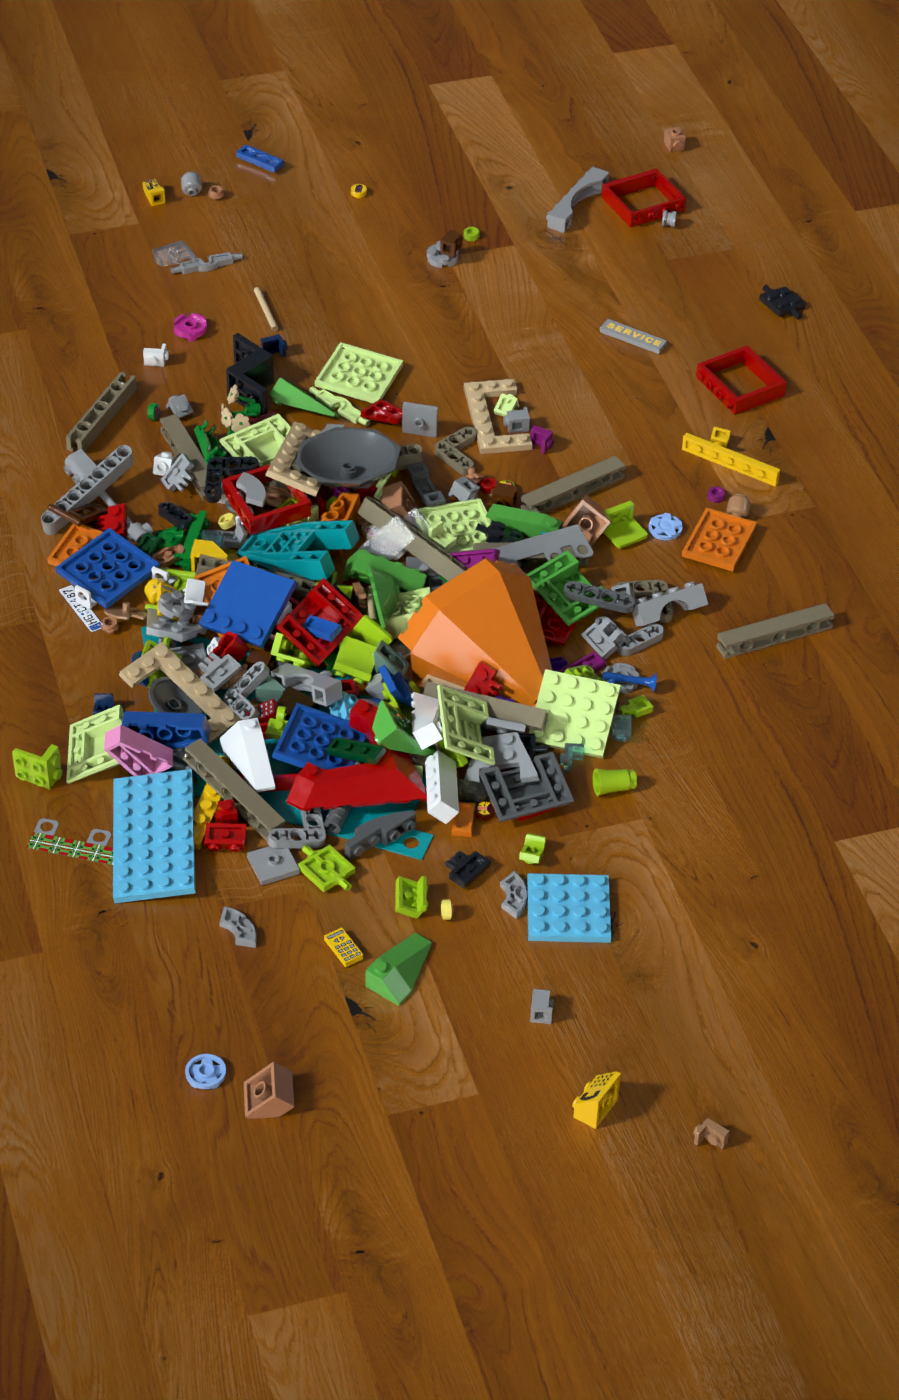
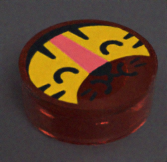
M481 801L476 804L475 815L478 819L490 820L494 817L495 810L491 802Z

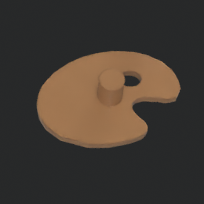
M123 602V607L112 606L104 609L106 615L117 619L129 620L130 617L142 620L147 619L145 611L130 608L129 602Z

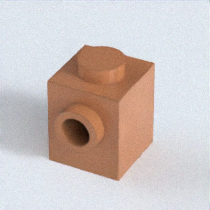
M680 127L665 129L664 143L669 152L684 150L686 137Z

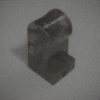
M457 779L458 802L476 803L478 805L481 802L490 801L484 783Z

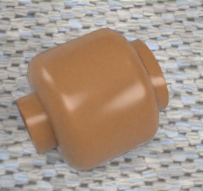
M735 494L728 500L726 513L746 519L750 512L751 501L744 494Z

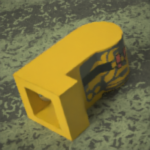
M156 179L143 181L144 193L151 206L165 204V190L163 187H160Z

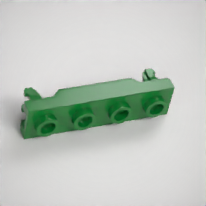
M205 420L203 425H197L194 429L206 464L213 457H224L226 455V452L221 450L217 437L212 435L216 426L213 425L209 431L205 432V428L208 425L207 420Z
M201 510L196 515H193V513L189 514L192 516V520L195 521H192L183 545L185 553L174 554V558L183 559L177 560L174 563L175 566H182L183 571L191 572V550L194 540H205L206 529L208 530L210 527L207 511Z

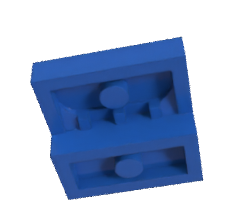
M385 664L378 668L390 694L401 703L412 707L411 702L414 700L411 698V694L414 692L403 674L399 671L393 675Z

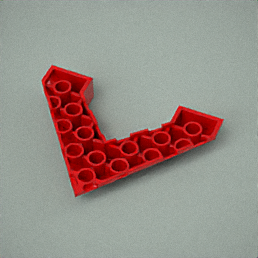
M359 699L350 710L349 727L366 734L370 744L379 745L374 739L375 734L372 730L379 704L370 699ZM385 747L386 753L377 765L364 763L324 770L307 762L295 779L287 798V803L302 811H311V808L323 807L324 810L336 809L343 805L361 807L385 805V803H410L411 800L416 799L427 801V790L409 753L390 750Z

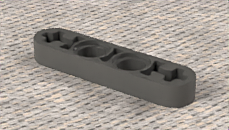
M569 581L564 587V595L570 600L622 613H630L634 610L635 599L629 594L576 581ZM588 592H592L595 594V596L589 598L585 594ZM612 597L613 601L606 602L604 601V598Z

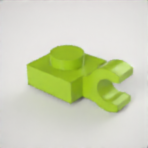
M644 695L627 700V705L619 707L622 713L618 714V717L621 721L628 720L633 714L638 718L652 713L654 706Z
M278 706L276 719H269L266 738L280 739L288 722L285 720L287 715L285 713L286 707Z

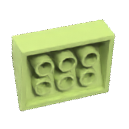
M430 587L397 594L398 603L386 628H383L393 637V640L398 638L400 633L407 630L409 627L407 623L415 611L419 612L423 606L421 601L427 594L431 593ZM367 604L366 608H360V612L363 615L369 616ZM376 608L377 624L381 626Z

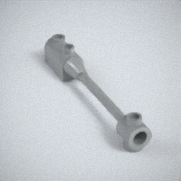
M79 449L66 458L63 468L68 476L74 475L72 479L77 484L96 467V464L82 449ZM105 491L99 495L108 506L117 505ZM127 516V540L139 543L145 533L154 535L151 526L147 522L143 525L139 522L133 523Z

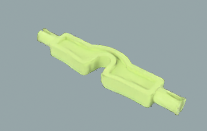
M314 386L310 387L309 393L315 395L318 402L326 405L331 410L340 407L338 414L341 417L355 424L359 422L365 427L370 425V420L360 417L361 411L354 408L347 399L335 396L325 389L320 391Z

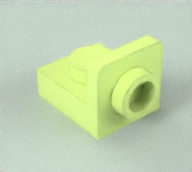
M501 394L494 409V414L502 417L507 416V411H514L515 408H519L518 399L511 394Z

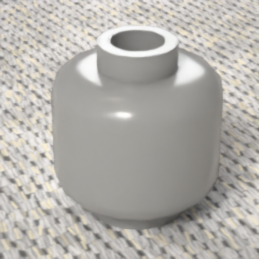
M187 172L182 176L181 187L183 193L195 196L202 191V180L199 174Z

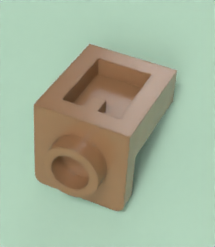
M707 1118L702 1124L699 1123L693 1132V1135H695L694 1144L698 1146L704 1139H707L712 1145L724 1149L728 1144L729 1130Z

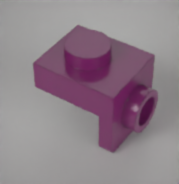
M534 425L531 428V442L542 446L541 453L545 454L553 447V432Z

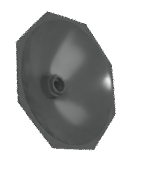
M335 427L303 440L295 464L325 486L360 488L386 477L395 470L401 446L376 429Z

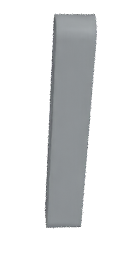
M127 445L119 446L53 505L69 513L73 509L91 503L133 465L134 460L131 447ZM49 510L41 516L43 531L47 535L56 534L69 523L68 520Z

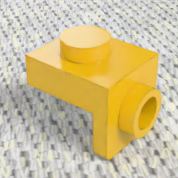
M714 426L710 442L726 448L731 431Z

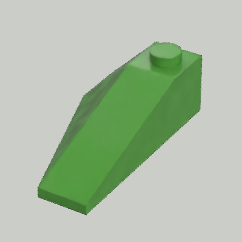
M281 377L269 394L273 397L272 401L280 406L284 404L335 418L340 417L339 414L326 405L319 403L316 398L307 394L306 391Z
M492 504L486 514L487 518L495 522H502L511 529H518L522 534L530 538L541 535V532L559 530L563 524L562 521L547 514L498 504Z
M368 565V575L382 628H386L398 603L399 585L394 583L392 576Z
M382 700L379 703L372 727L375 741L380 746L384 745L390 750L423 756L433 755L437 751L435 744L422 750L412 733L410 721L406 717L402 720L397 715L399 713L398 710Z
M414 933L378 957L366 969L365 986L400 1006L412 993L432 942Z

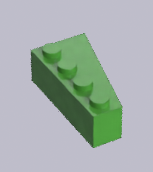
M361 549L348 558L342 577L346 581H349V578L356 579L361 585L371 584L367 566L371 565L392 576L394 583L399 585L400 593L422 589L427 575L423 574L419 569L407 568L403 563L391 562L384 556H375L370 551Z

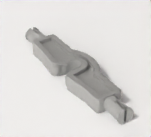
M227 252L210 255L208 257L209 262H204L201 258L181 262L180 266L171 267V273L182 272L183 274L197 271H212L220 266L233 264L234 260L243 259L242 253L231 254Z

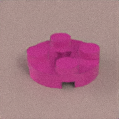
M191 313V316L182 314L174 320V334L188 341H196L197 338L207 332L206 319L200 314Z

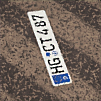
M72 585L59 590L91 632L101 629L102 623L93 611L76 602L75 588Z

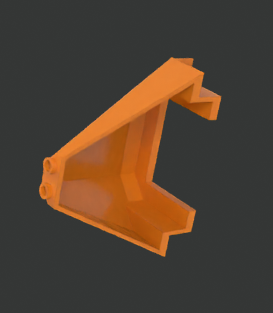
M485 558L427 594L421 601L423 606L419 612L415 611L407 623L409 627L405 632L400 633L398 639L411 651L412 676L424 680L427 674L466 687L479 662L484 661L498 671L494 680L502 684L503 688L500 690L494 687V689L499 692V696L513 699L515 703L536 707L545 669L552 671L531 579L514 563L510 565L503 561L496 560V562Z

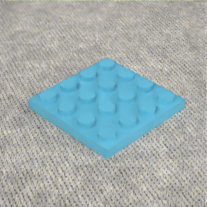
M528 873V941L611 943L609 875Z

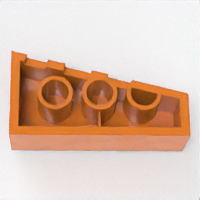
M342 492L332 503L330 510L321 516V521L353 520L356 525L360 516L358 511L361 507L359 494ZM344 549L328 551L330 556L341 557Z

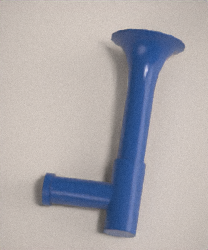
M603 672V680H608L609 683L614 684L616 682L642 684L650 687L652 692H654L657 673L652 677L646 678Z

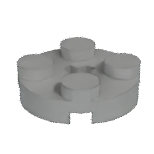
M437 241L436 244L427 249V261L432 266L442 268V265L452 267L458 262L459 250L456 252L455 258L441 254L440 241Z
M179 591L160 595L157 603L159 604L158 610L163 615L171 619L174 616L178 617V621L190 620L196 608V605L185 604L183 594Z

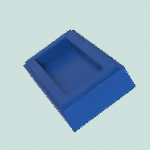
M310 615L302 625L312 636L330 642L342 630L341 624Z

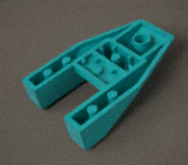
M353 520L304 522L251 535L236 554L241 558L246 556L248 561L273 571L321 581L323 578L325 580L328 579L335 570L328 550H350L354 548L360 537ZM306 550H325V551H306Z

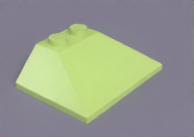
M276 414L221 438L220 443L233 457H256L259 461V466L263 467L272 463L291 426L279 414Z
M439 684L437 690L445 749L494 765V750L492 747L482 744L480 725L489 717L487 702Z
M121 705L70 725L66 778L68 784L121 765L104 750L105 733L122 724L124 712Z

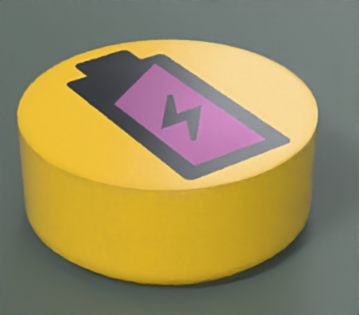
M355 184L351 187V195L356 198H362L367 195V187L363 184Z

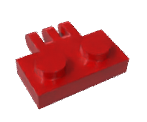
M125 503L109 506L106 515L98 516L97 530L104 532L111 528L120 536L126 537L127 506Z
M480 661L464 690L493 697L490 694L499 695V692L494 687L501 690L503 685L494 680L498 671L484 661Z

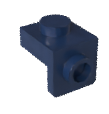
M280 334L261 338L262 349L271 354L279 352L282 357H286L287 342L282 339Z
M113 693L94 694L93 715L114 707Z

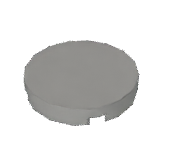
M615 663L611 667L609 665L603 671L640 677L636 668L626 663ZM616 682V684L621 686L619 694L631 693L639 686V684Z

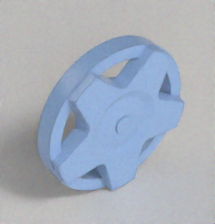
M670 513L652 517L649 522V532L657 539L673 540L681 535L682 522Z
M212 1054L195 1056L186 1066V1078L194 1088L215 1089L219 1087L226 1077L225 1063L221 1058ZM212 1060L217 1062L219 1065H213Z

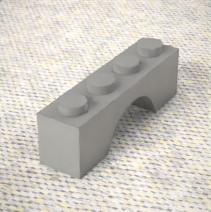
M695 581L685 583V587L680 589L679 586L669 588L668 593L665 594L663 592L654 593L650 599L646 597L636 599L634 610L632 611L636 626H644L660 621L661 611L670 601L677 602L684 610H693L708 605L703 584H695Z
M285 663L271 671V676L285 689L290 686L296 690L312 692L313 702L327 707L343 698L341 680L289 663Z

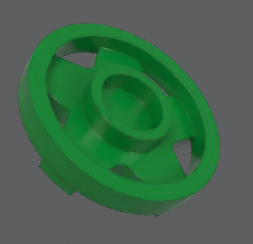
M175 526L165 530H158L154 535L162 538L163 543H161L159 548L175 546L186 538L185 531Z

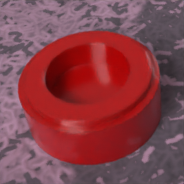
M490 477L482 479L480 481V490L483 493L490 494L491 489L495 488L497 481Z

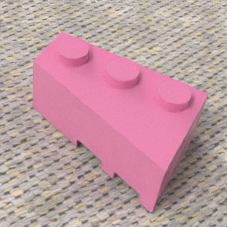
M119 725L105 733L104 750L133 776L161 773L173 767V749L123 725Z

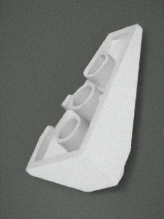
M258 718L238 721L220 737L223 754L233 762L236 770L239 769L244 775V779L255 792L275 789Z

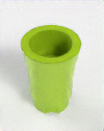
M594 769L593 788L597 796L627 791L637 787V775L634 770Z

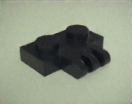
M458 851L450 860L445 862V866L452 870L449 873V879L465 889L491 866V861L476 851L470 856Z

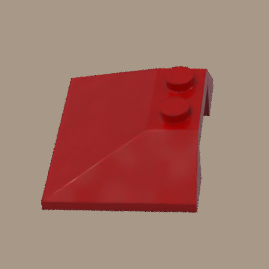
M323 578L276 628L312 662L319 666L340 644L343 638L353 630L364 615ZM310 615L341 624L342 630L330 642L312 636L302 625Z

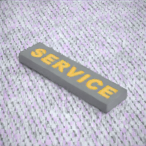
M607 319L600 327V332L657 354H660L667 346V340Z

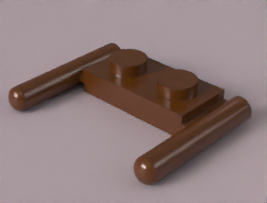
M93 501L73 509L69 513L53 504H49L47 507L49 511L77 526L92 522L98 516L108 513L107 508Z

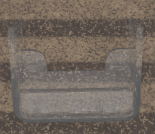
M415 507L402 519L396 515L367 540L359 550H368L371 554L384 556L388 560H398L405 553L409 552L405 547L417 538L403 520L424 536L429 534L428 531L431 525Z

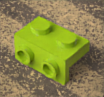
M401 876L396 879L395 912L418 919L422 912L427 910L428 885L426 876H422L418 882Z

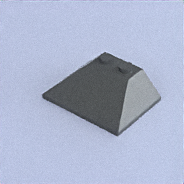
M553 752L534 757L533 765L538 773L539 781L522 783L520 768L501 773L499 767L496 766L479 771L499 822L574 803V799Z

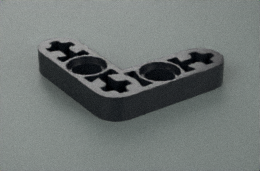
M252 456L211 458L207 463L204 491L207 502L217 503L221 500L222 479H224V475H238L260 468L258 459ZM233 463L238 464L236 468L229 467ZM212 478H218V479H219V480H218L217 482H215V483L210 482V480H211ZM212 489H215L214 495L211 496V495H212Z

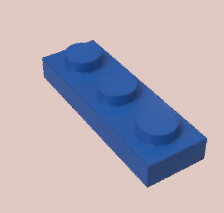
M246 144L236 151V157L274 173L284 165V160Z

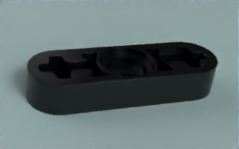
M172 502L158 504V514L178 529H190L192 524L191 515Z

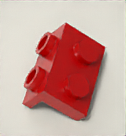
M206 823L205 848H209V851L229 849L231 852H240L241 849H246V824Z

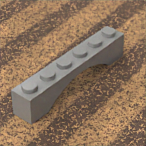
M592 167L578 180L577 184L563 196L562 200L548 212L546 217L548 220L547 227L565 233L572 225V209L586 197L602 193V184L609 182V172L596 167Z

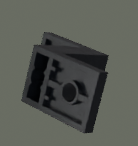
M236 333L233 335L235 364L226 369L227 396L230 393V389L237 385L239 395L255 399V403L260 404V415L268 413L267 389L265 388L274 383L273 355L241 334ZM240 399L235 401L243 407L245 404H248V402Z

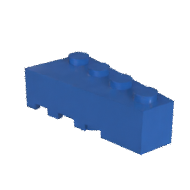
M125 711L121 724L171 749L187 747L200 738L205 743H208L211 730L206 715L200 713Z

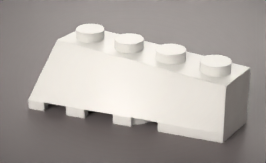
M414 692L411 694V698L414 700L411 702V706L415 708L412 711L414 719L412 720V733L423 750L443 739L439 699Z

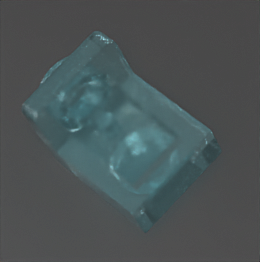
M632 715L613 716L611 739H616L618 742L631 740Z
M565 743L564 754H560V765H564L563 773L571 774L572 760H583L584 744Z

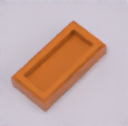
M459 802V813L453 818L452 835L472 836L476 803Z

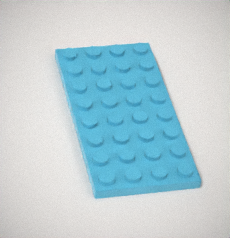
M192 769L114 779V903L196 893Z

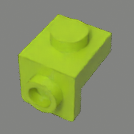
M527 833L519 859L524 860L528 864H539L544 854L546 837Z

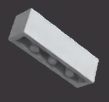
M437 750L425 761L427 807L429 814L447 824L459 813L456 761Z

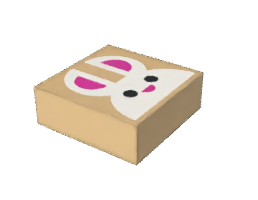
M374 525L361 527V532L367 543L385 539V534Z

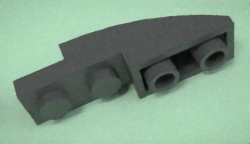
M414 811L392 813L372 819L355 828V837L345 842V857L351 861L355 857L362 855L369 848L376 846L380 841L385 846L396 841L399 837L416 827V813Z

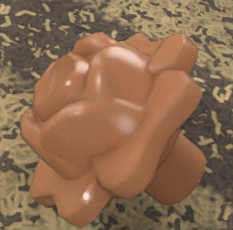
M475 468L468 469V475L466 476L467 479L476 485L480 484V479L484 477L475 473Z

